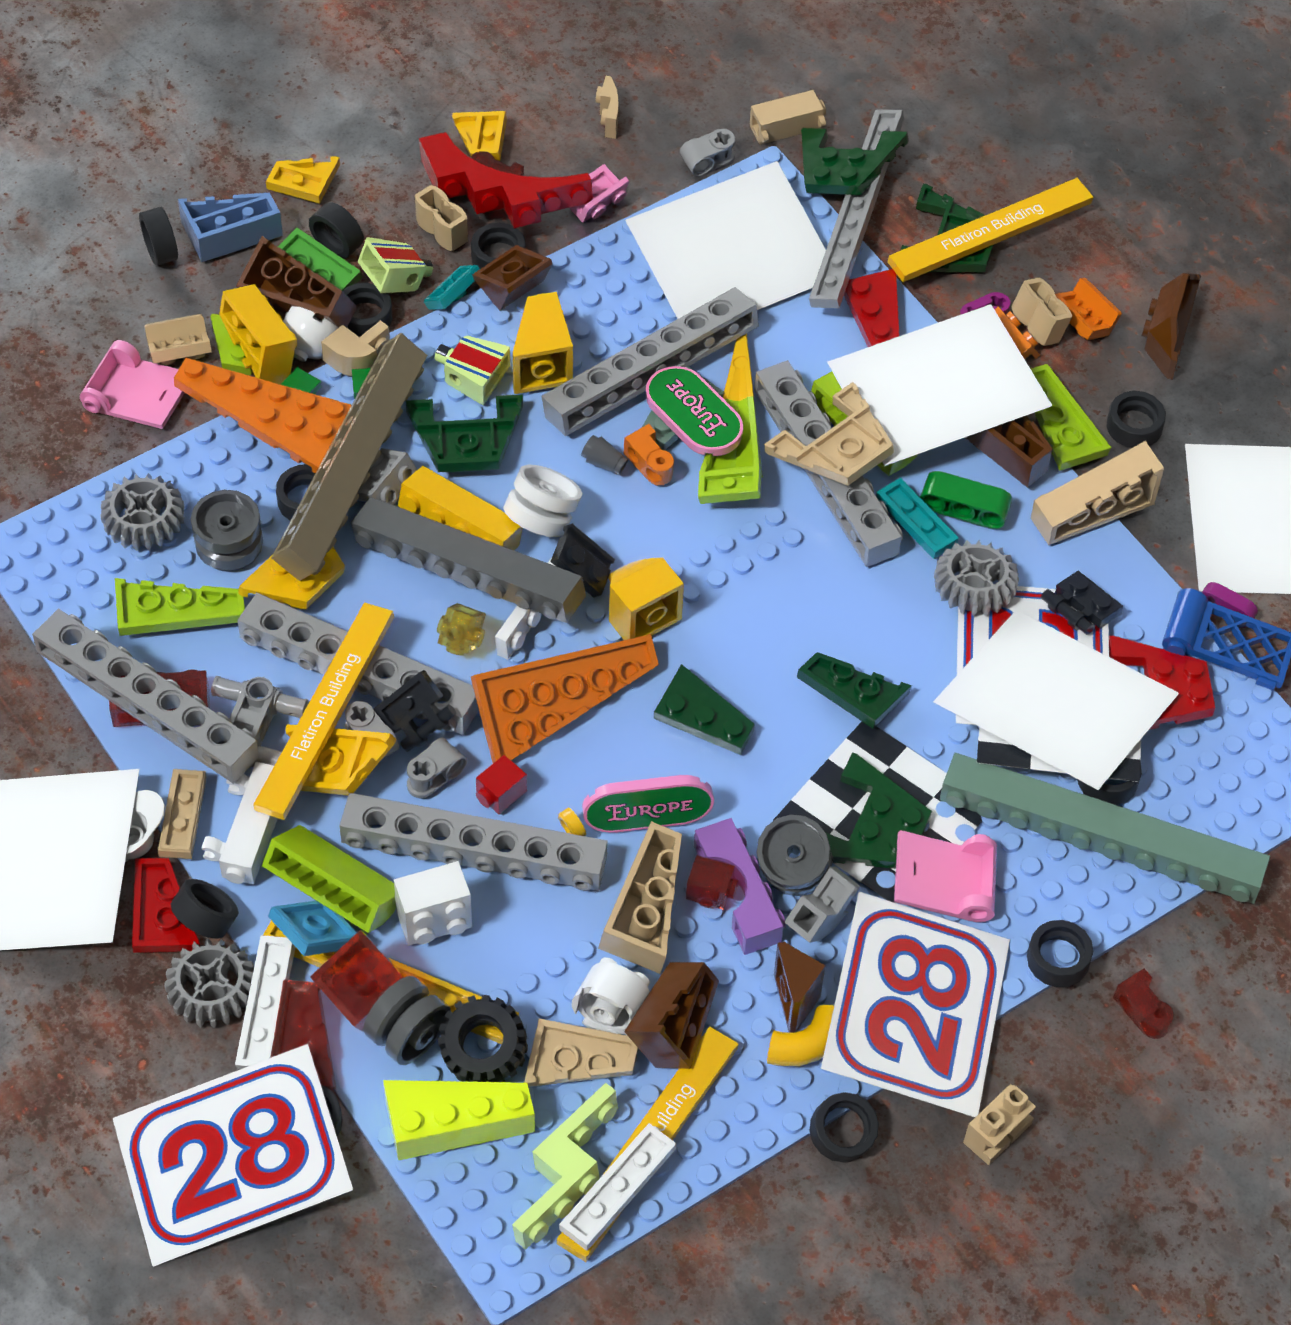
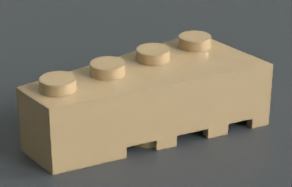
M1144 441L1035 499L1031 520L1047 544L1051 545L1155 504L1164 467L1147 442Z
M651 821L604 928L598 949L659 974L667 955L681 833Z

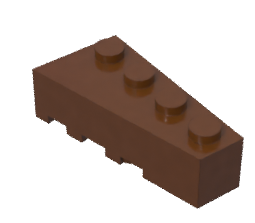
M264 236L258 242L236 285L239 288L255 284L262 295L266 296L274 310L287 313L292 306L301 307L314 312L315 318L321 321L325 318L338 328L341 325L347 328L357 309V306L343 291L311 271L300 261L295 260L281 248L272 244Z

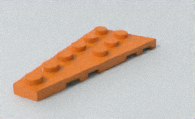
M185 358L174 376V386L201 403L207 402L217 408L218 414L225 418L230 416L238 421L239 427L271 447H280L290 454L292 460L297 463L304 462L312 467V472L315 474L351 407V404L189 358Z
M651 634L471 676L492 763L503 755L513 760L589 711V709L606 700L612 694L658 666L659 663Z

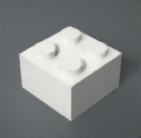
M459 861L394 879L396 913L408 946L427 944L434 940V938L448 934L458 935L466 929L472 928L471 894Z

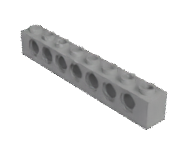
M736 287L730 289L542 395L545 418L566 437L645 392L649 378L658 370L671 366H690L759 327L756 304Z
M788 360L756 372L754 391L780 432L786 430L802 444L808 446L832 429L829 417L826 413L820 411L814 394L811 391H807L800 372L794 370ZM804 469L866 567L899 555L901 541L903 540L902 531L898 524H893L889 518L885 504L882 501H878L874 494L873 486L867 478L864 479L861 476L847 486Z
M257 592L237 620L240 638L247 644L260 646L269 650L278 658H287L298 663L306 670H315L324 675L348 633L343 629ZM379 645L355 690L364 695L370 694L383 701L420 671L425 670L443 694V697L434 703L436 707L442 710L450 704L456 711V715L449 720V724L444 730L464 735L479 711L473 686ZM421 713L419 716L416 717L418 719L428 720L424 713Z
M58 608L32 634L36 651L231 783L234 784L259 758L257 739L249 730L245 728L239 729L231 723L225 714L221 712L215 713L199 697L188 695L182 691L175 681L164 679L157 674L151 665L145 662L140 663L134 659L124 647L119 646L117 648L108 642L98 630L92 631L84 626L77 616L73 614L68 615Z
M349 793L339 826L341 843H345L353 848H372L385 854L399 853L412 856L417 860L431 859L444 862L445 864L459 861L460 865L474 867L482 872L495 871L506 873L514 878H533L551 885L557 883L565 884L583 891L590 889L599 891L607 860L608 840ZM373 825H382L380 828H371ZM405 831H414L412 834H403ZM446 837L445 840H436L435 838ZM469 843H478L479 845H477V846H468L467 844H469ZM501 849H510L511 851H510V852H501V851H499V850H501ZM538 854V855H543L544 857H542V858H533V857H531V856ZM571 860L575 861L576 863L569 865L565 864L564 862Z

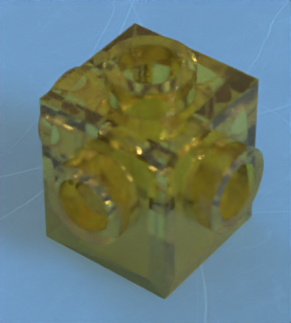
M458 603L448 607L446 614L440 618L437 626V633L440 634L437 643L446 646V651L456 655H464V653L467 654L475 650L476 647H480L485 636V630L482 627L486 613Z

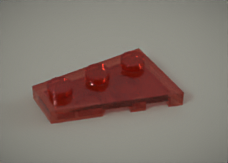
M283 980L271 1058L308 1044L320 1084L329 1089H336L320 986L316 982Z

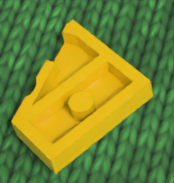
M505 111L452 113L454 124L472 159L480 161V152L489 153L493 156L494 160L501 159L507 123Z
M332 156L330 157L331 162L313 163V158L301 159L299 161H277L266 180V188L320 204L340 166V157Z

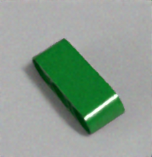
M932 471L928 474L920 498L935 513L992 529L1004 526L1013 501L1011 494L1004 489L941 471Z

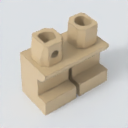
M1010 1084L969 1123L963 1143L985 1163L990 1165L1010 1146V1142L1013 1143L1033 1123L1034 1118L1029 1113L1036 1106L1028 1100V1096L1017 1086Z

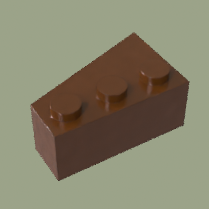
M1027 416L965 437V439L1027 488L1048 471L1053 449L1035 422H1031Z
M669 962L624 1031L655 1068H691L719 983L718 978L705 962Z

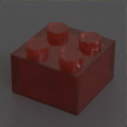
M361 930L310 976L349 1022L362 1032H364L365 1019L379 997L390 986L405 977L375 942Z

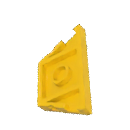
M333 547L326 553L323 559L325 565L321 571L315 576L309 575L299 581L270 556L239 586L238 594L248 598L249 593L256 594L257 592L280 603L306 610L344 573L345 565Z
M286 725L285 731L289 737L297 725ZM334 728L301 791L338 795L354 793L393 747L396 738L391 733Z

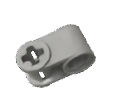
M717 129L709 134L685 142L680 148V155L694 176H703L710 171L728 166L734 161L735 153L732 147L735 144V136L728 129Z
M356 701L347 706L345 710V729L391 733L396 738L392 730L383 723L368 703ZM397 738L395 744L383 757V759L389 756L390 754L394 753L395 751L399 750L400 747Z
M438 738L426 750L408 763V792L416 798L431 796L441 786L462 772L467 764V758L445 738Z

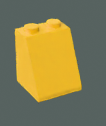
M557 292L541 293L527 297L513 349L514 394L558 387L573 378V344Z

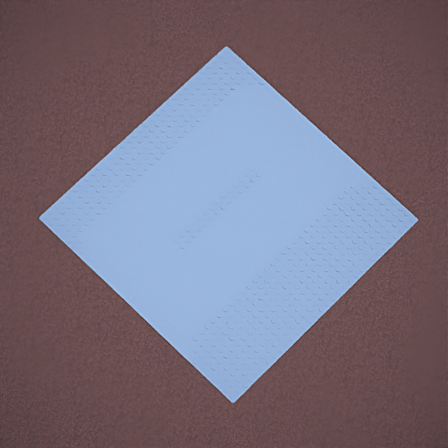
M775 146L760 151L546 256L552 260L553 265L545 280L501 311L498 310L480 288L452 302L446 309H437L389 333L390 340L402 333L428 355L422 365L424 371L414 381L412 385L413 393L407 400L433 399L434 421L497 418L496 396L523 394V408L501 466L496 470L437 472L406 413V401L401 406L403 409L401 416L390 428L392 430L391 436L381 445L380 449L406 452L417 470L425 466L505 512L503 507L510 491L515 489L514 481L521 466L528 464L539 465L565 475L573 480L583 493L575 512L570 513L572 516L570 524L573 523L615 559L609 568L611 572L634 561L663 557L684 583L682 620L652 635L659 663L658 666L511 760L527 774V792L502 813L497 814L491 807H484L476 797V777L493 764L479 711L464 735L454 731L448 732L444 729L436 730L427 737L428 741L420 747L415 746L409 752L405 751L400 744L407 737L401 729L394 734L399 743V750L382 759L354 792V794L564 833L566 832L558 820V814L569 807L582 822L586 830V837L608 840L607 860L599 891L592 889L583 891L570 885L559 883L551 885L538 879L527 877L514 878L506 873L495 871L482 872L474 867L460 865L471 894L472 928L466 929L461 934H448L434 938V940L427 944L408 946L396 910L382 926L370 933H367L350 921H346L362 938L360 946L481 997L482 995H490L491 1000H496L498 997L504 1000L505 1005H511L515 1011L519 1012L527 1034L528 1051L524 1053L525 1062L523 1066H518L516 1069L517 1074L513 1078L509 1075L504 1079L505 1082L524 1083L539 1018L586 1027L582 1023L584 1017L579 1010L577 1014L574 1013L572 999L592 966L599 963L604 957L613 959L618 965L632 972L644 974L650 981L649 991L652 990L669 962H705L718 978L719 983L701 1037L710 1026L738 1043L737 1051L673 1139L676 1143V1150L624 1208L588 1261L584 1262L557 1245V1238L561 1234L559 1224L564 1218H558L549 1227L545 1237L537 1243L533 1242L526 1250L515 1241L512 1224L554 1185L535 1169L532 1151L599 1088L607 1083L616 1090L617 1112L608 1123H602L593 1132L590 1140L580 1147L597 1161L599 1177L601 1178L679 1068H655L638 1048L633 1075L528 1087L535 1113V1132L398 1160L385 1101L383 1080L461 1081L456 1078L454 1073L450 1072L440 1053L441 1049L438 1045V1039L417 1060L407 1065H399L386 1053L385 1046L376 1045L365 1035L363 1031L365 1019L373 1005L382 995L381 993L296 957L293 958L283 1016L303 1045L308 1044L313 1061L491 1325L507 1323L810 1136V1120L813 1113L831 1095L846 1092L857 1094L868 1100L885 1090L884 1088L821 1069L823 1058L800 1067L767 1064L773 1030L788 1032L774 979L777 944L744 955L732 930L733 911L741 905L745 895L740 886L729 877L706 873L694 848L696 829L732 818L736 828H741L745 834L747 841L746 849L749 855H754L759 864L757 857L758 839L765 827L773 822V819L861 722L855 716L797 678L798 669L816 652L853 664L855 670L872 675L875 672L884 675V680L893 684L900 685L903 682L912 685L909 695L877 727L946 773L954 753L977 759L979 726L956 723V714L933 702L957 676L958 606L950 608L948 601H941L940 593L936 592L934 572L939 557L933 559L888 512V516L893 524H898L903 534L899 555L866 567L804 468L765 453L764 444L781 432L754 391L756 372L788 360L793 369L800 372L803 384L809 392L812 389L813 381L832 371L827 363L828 361L868 348L844 296L840 308L811 307L809 301L813 289L811 288L757 310L759 327L747 333L763 478H761V498L700 504L698 499L699 471L705 455L691 450L680 438L665 450L674 458L673 477L665 485H654L649 482L629 459L620 475L587 463L586 458L582 457L581 453L592 435L598 438L602 436L627 458L623 454L624 437L642 428L652 410L647 403L646 391L566 437L545 418L541 396L556 387L514 394L513 349L528 296L557 292L573 344V378L677 320L672 307L625 221L628 218L778 161L825 249H827L839 214L820 193H806L804 176ZM864 241L861 243L850 279L889 270ZM896 277L899 336L938 323ZM471 336L510 347V367L484 405L479 404L445 382V364L434 359L440 344L455 349L462 337ZM736 340L688 367L724 391ZM328 364L308 373L321 381L322 388L316 395L352 405L355 400L352 376L344 375ZM221 415L0 523V594L34 645L32 634L59 608L68 615L73 614L77 616L84 626L92 631L98 630L107 638L108 642L117 648L119 646L124 647L134 659L140 663H148L155 669L158 675L166 680L172 679L180 686L182 691L190 696L195 695L199 697L209 709L215 713L221 712L228 718H230L237 701L211 695L212 683L216 676L240 683L255 677H264L269 679L274 687L280 688L283 694L308 699V702H310L324 674L315 670H306L298 663L287 658H278L269 650L260 646L247 644L240 638L238 623L119 636L114 578L126 579V583L140 584L141 580L154 581V584L159 586L172 587L173 583L185 584L187 588L200 589L202 586L239 589V586L273 555L286 531L290 520L284 517L278 508L276 483L280 475L287 469L303 465L304 463H297L290 458L288 452L280 447L273 448L239 427L238 421L230 416L225 418ZM965 438L920 453L911 463L890 476L884 473L877 465L863 475L864 479L867 478L871 482L875 496L878 490L901 477L920 497L927 476L932 471L949 473L1006 490L1011 494L1013 501L1005 524L1001 528L992 529L939 513L935 514L959 537V545L963 546L966 540L971 544H976L980 540L981 545L985 546L992 542L993 549L995 550L1003 548L1004 555H1011L1012 563L1017 564L1018 586L1056 589L1058 583L1079 570L1123 605L1122 614L1108 623L1110 636H1117L1163 649V637L1177 594L1182 588L1119 519L1051 545L1047 544L1031 520L1035 499L1079 477L1071 467L1059 471L1052 454L1048 471L1028 488ZM149 473L152 479H155L161 475L164 482L171 481L174 489H178L181 493L182 501H184L185 519L184 523L180 524V533H173L172 541L164 539L162 548L157 544H153L150 551L145 546H141L136 551L133 545L124 549L121 542L114 543L111 535H107L100 517L101 501L105 500L106 491H112L113 483L123 484L124 477L128 480H133L135 474L140 478H145ZM310 484L293 488L288 493V498L300 504ZM220 490H235L250 496L257 504L263 535L262 549L256 559L243 568L230 571L215 569L200 559L195 548L191 525L192 511L198 501L211 492ZM359 500L349 508L346 514L348 516L347 522L335 535L337 541L333 547L345 565L344 573L306 610L292 607L347 632L364 602L392 610L394 619L380 646L472 685L471 676L623 641L622 637L609 622L610 581L608 579L602 595L593 598L585 591V599L567 623L557 619H549L541 614L535 628L531 627L525 636L522 647L519 650H515L509 660L498 656L495 636L517 605L502 598H494L489 593L479 589L468 588L453 579L442 578L427 569L416 568L398 558H390L380 551L360 546L356 543L351 526V521L366 503ZM165 506L160 510V512H161V513L159 514L160 516H161V515L164 513V511L166 510V507H165ZM126 508L121 512L120 518L125 515ZM523 528L520 545L514 551L548 563L553 556L560 537H547ZM958 571L954 575L957 576L960 572ZM995 580L992 583L996 584L998 583V580ZM249 593L248 598L244 597L245 608L255 594ZM1224 634L1220 635L1227 647L1233 645ZM1213 638L1202 642L1201 648L1212 652L1220 650ZM1239 650L1232 653L1236 661L1241 663L1249 662ZM42 656L117 769H140L136 792L142 790L156 792L162 797L166 810L173 769L206 771L207 778L192 859L178 858L191 879L203 880L213 884L234 901L239 914L227 932L238 949L245 951L248 961L253 962L255 966L260 936L264 934L271 922V919L268 917L271 907L316 900L262 867V863L254 885L244 882L236 884L228 881L226 878H222L219 861L204 859L205 850H202L201 847L206 836L217 838L226 843L243 795L229 793L228 788L230 784L226 783L227 779ZM1207 661L1215 702L1213 716L1176 724L1174 721L1161 723L1159 728L1148 730L1141 738L1140 762L1142 775L1138 788L1131 799L1117 806L1268 854L1291 839V707L1275 690L1255 684L1256 679ZM681 664L755 724L754 732L741 755L654 719V711ZM1126 665L1127 667L1145 675L1143 666ZM355 690L347 706L356 701H363L372 706V708H375L382 700L370 694H361ZM345 710L335 726L336 729H345ZM277 712L271 720L261 746L283 751L290 738L285 731L286 725H297L300 719ZM415 718L413 721L420 727L428 720ZM443 737L467 758V764L457 777L449 780L431 796L416 798L407 790V780L409 778L407 774L408 763L426 750L435 740ZM995 765L1083 794L1078 785V779L1067 773ZM254 767L248 768L244 774L250 777ZM677 775H692L699 777L700 782H708L711 785L714 805L706 816L695 822L666 827L681 833L682 837L670 918L667 955L659 974L598 949L604 928L648 829L613 833L597 831L586 824L582 803L588 794L591 797L595 794V789L605 784ZM1108 778L1105 784L1119 785L1127 781ZM300 791L286 819H277L268 844L269 847L272 838L301 825L393 883L394 879L446 865L441 861L431 859L417 860L409 855L399 853L385 854L377 849L366 847L353 848L345 843H341L339 826L348 795ZM941 801L936 806V812L941 817L948 818L954 815L955 807ZM164 816L159 826L157 827L160 833L162 831ZM981 816L982 822L975 830L970 825L962 824L956 828L955 834L961 841H966L976 834H984L997 843L995 916L986 922H973L904 904L900 905L1010 939L995 1020L997 1021L1052 987L1037 979L1028 967L1027 952L1031 937L1040 925L1052 920H1065L1077 924L1086 931L1092 940L1094 951L1091 959L1092 962L1206 891L1197 885L1185 881L1172 880L1167 875L1152 870H1142L1134 864L1119 859L1112 860L1101 853L1089 849H1079L1070 843L1058 839H1049L1040 833L1025 828H1015L1007 822ZM928 822V825H927L925 831H927L928 828H929V822ZM373 825V826H371V828H380V827H382V825ZM405 831V832H403V834H412V833H414V831ZM437 837L435 839L445 840L446 837ZM469 843V844H467V845H468V846H477V845H479V844H478V843ZM501 849V850H499V851H501V852H510L511 850H510V849ZM791 853L789 857L797 858L800 853L798 855ZM537 854V855H533V856H531V857H533V858H542V857H544V856ZM569 860L565 861L564 863L571 865L575 864L576 862ZM833 863L832 867H837L861 886L846 907L845 911L848 913L825 938L810 943L787 924L786 928L783 929L782 942L788 943L826 965L821 998L797 1032L804 1030L811 1024L816 1007L820 1005L834 1006L858 892L884 899ZM759 864V876L762 883L767 882L770 886L773 896L772 904L775 910H781L786 920L802 895H788L773 888L764 877ZM881 871L878 873L876 881L879 886L890 888L895 885V875L890 871ZM1059 939L1049 940L1043 943L1040 949L1043 959L1052 966L1068 968L1079 962L1080 954L1078 950L1067 941ZM471 1031L467 1034L463 1045L466 1054L476 1059L491 1057L501 1047V1044ZM841 1107L832 1110L825 1119L824 1127L851 1111V1109ZM584 1194L574 1203L573 1208L585 1196Z

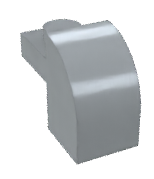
M830 867L814 892L800 897L784 923L809 943L819 941L830 934L848 913L845 911L846 907L861 886L837 867Z

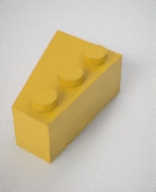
M255 284L223 291L219 315L233 344H240L246 358L242 359L245 369L251 368L256 378L281 384L291 374L294 352L297 348L295 334L289 330L282 321L280 314L275 312L266 296L262 295Z

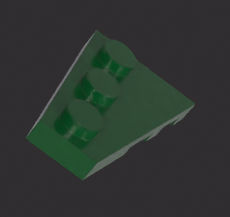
M816 652L803 664L797 673L799 680L872 729L909 695L912 686L903 682L900 685L885 681L884 675L875 672L872 675L855 670L853 664Z
M682 664L654 711V719L739 755L742 754L755 727L751 720Z

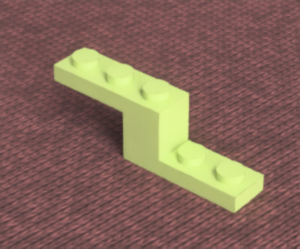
M607 1083L599 1088L532 1151L535 1169L554 1185L512 1224L515 1241L525 1250L533 1242L541 1241L547 1234L549 1227L558 1218L566 1217L572 1210L574 1203L583 1194L586 1195L600 1179L597 1161L580 1147L590 1140L593 1132L602 1123H608L617 1112L616 1090Z

